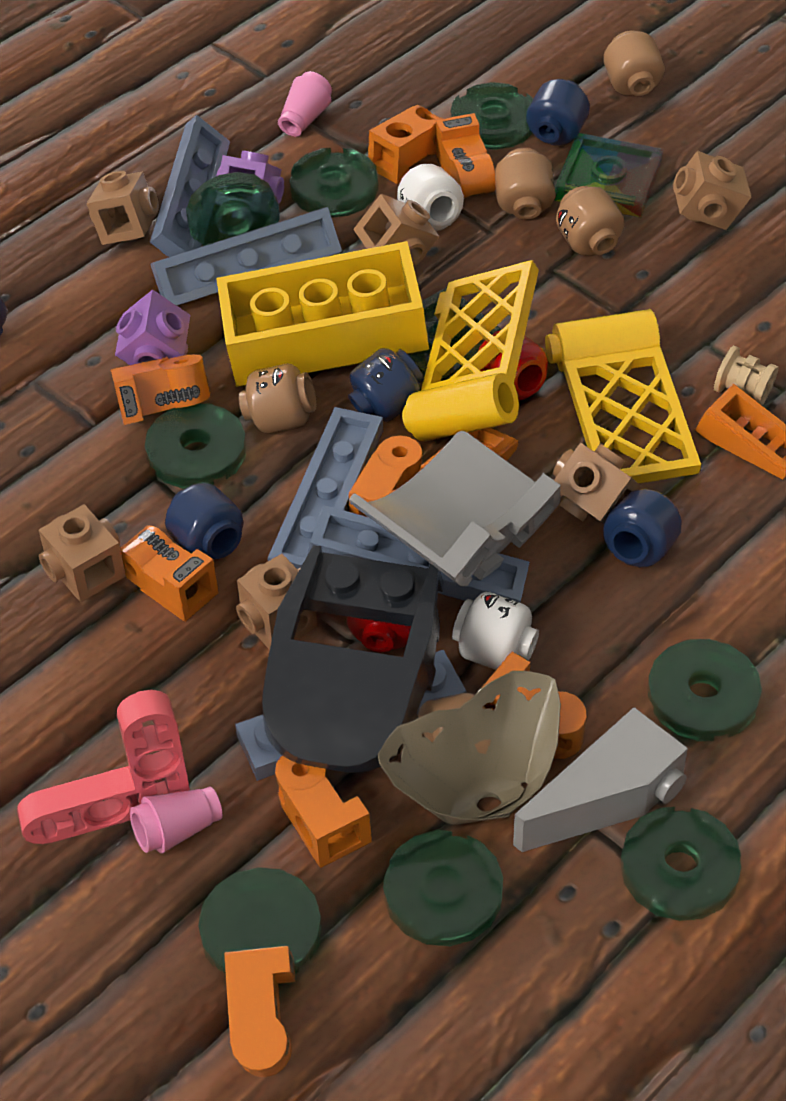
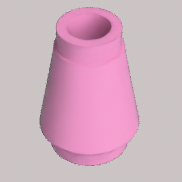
M305 72L302 76H298L293 80L281 117L278 120V125L283 132L294 137L300 136L302 131L330 105L332 87L323 76L315 72Z
M212 787L143 797L140 805L130 809V820L134 835L145 853L153 850L164 853L210 826L213 822L222 819V807Z

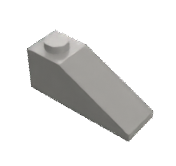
M632 708L515 813L513 845L521 852L644 816L660 800L664 803L670 802L685 784L687 776L684 774V767L688 748L636 708Z

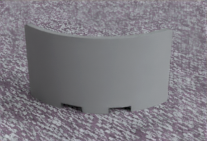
M459 431L422 470L394 492L369 502L354 493L350 497L349 502L458 585L468 586L473 579L472 575L482 580L501 566L504 558L498 554L509 543L512 542L520 548L560 504L561 485L544 473L536 482L473 436L465 431Z

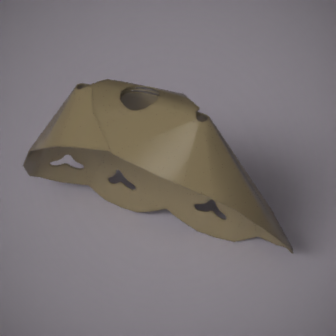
M511 671L482 687L461 708L437 710L414 721L397 726L378 753L379 764L396 788L447 824L457 825L508 817L517 807L526 802L541 788L551 768L558 746L561 708L556 679L549 675L532 671ZM524 687L529 691L540 688L541 691L528 701L521 692L517 691V688ZM500 694L495 710L482 709L483 705L489 702L492 703L496 696ZM443 727V730L436 736L433 742L427 737H422V734L425 732L433 733L437 728ZM490 739L491 743L488 746L487 753H479L475 744ZM403 744L401 763L395 761L390 763L389 759L397 755L400 745ZM525 782L528 785L526 788H523L521 783ZM485 797H493L501 801L498 807L484 812L477 807L478 801Z

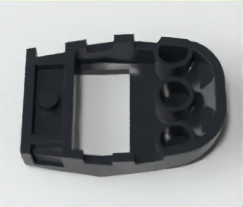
M313 545L278 607L264 681L262 699L264 730L272 746L281 755L298 764L350 773L366 772L381 767L378 753L385 741L397 726L419 718L417 710L426 690H432L436 673L434 666L436 643L439 642L440 631L437 596L438 591L443 592V579L440 570L430 564L429 568L324 553L321 546ZM303 610L411 626L403 657L294 640ZM403 744L400 745L397 755L392 756L389 762L401 753Z

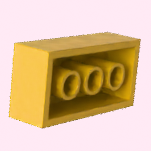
M407 241L216 278L225 342L236 387L246 385L248 376L255 370L286 363L296 366L301 373H310L362 363L381 348H388L394 352L401 349L407 354L429 350L423 304Z

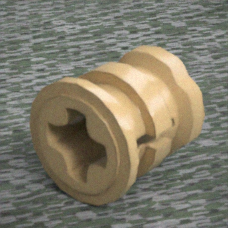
M733 345L724 357L718 370L714 391L721 393L725 388L735 384L759 404L763 405L772 390L779 366L769 364L767 367L760 364V359L749 355L747 358L741 357L740 348Z

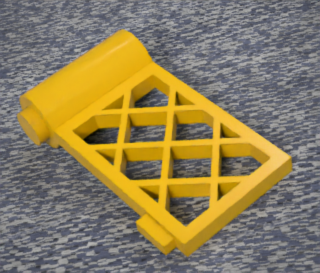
M533 260L448 282L447 290L439 294L434 313L439 321L421 391L409 395L402 412L403 423L407 431L413 434L417 440L423 442L454 436L459 431L468 433L510 424L516 420L519 402L514 380L539 272ZM519 282L518 286L504 299L498 296L510 284ZM480 292L461 310L459 309L462 296ZM491 302L495 303L496 306L478 323L473 320ZM510 315V323L495 337L489 333L504 318ZM466 325L469 326L471 329L451 347V339ZM482 339H485L488 343L467 361L464 356ZM500 352L502 353L499 368L480 371ZM457 362L462 366L448 380L441 381L442 376Z
M648 309L554 324L552 334L545 337L547 358L550 364L557 363L559 370L565 374L587 447L595 451L599 444H601L600 442L604 443L603 446L612 451L614 448L635 459L636 461L630 468L620 470L632 477L637 483L699 474L701 462L660 347L659 328L654 312ZM652 366L656 377L647 386L627 376V374L633 368ZM596 374L610 382L601 393H598L582 385L580 377ZM618 386L640 396L632 409L609 399ZM648 402L668 411L669 416L662 425L640 414ZM600 409L622 420L613 433L594 424L593 418ZM631 425L654 436L645 449L621 438ZM661 441H664L680 449L684 459L666 461L652 453Z

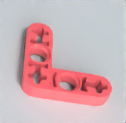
M157 690L140 691L128 696L117 707V718L129 766L39 790L29 794L20 801L17 806V814L22 835L26 841L33 844L53 843L131 821V807L140 805L143 797L190 790L178 725L167 694ZM150 720L153 721L154 725L143 727L142 723ZM165 778L164 781H161V782H158V783H155V781H154V780H158V779Z

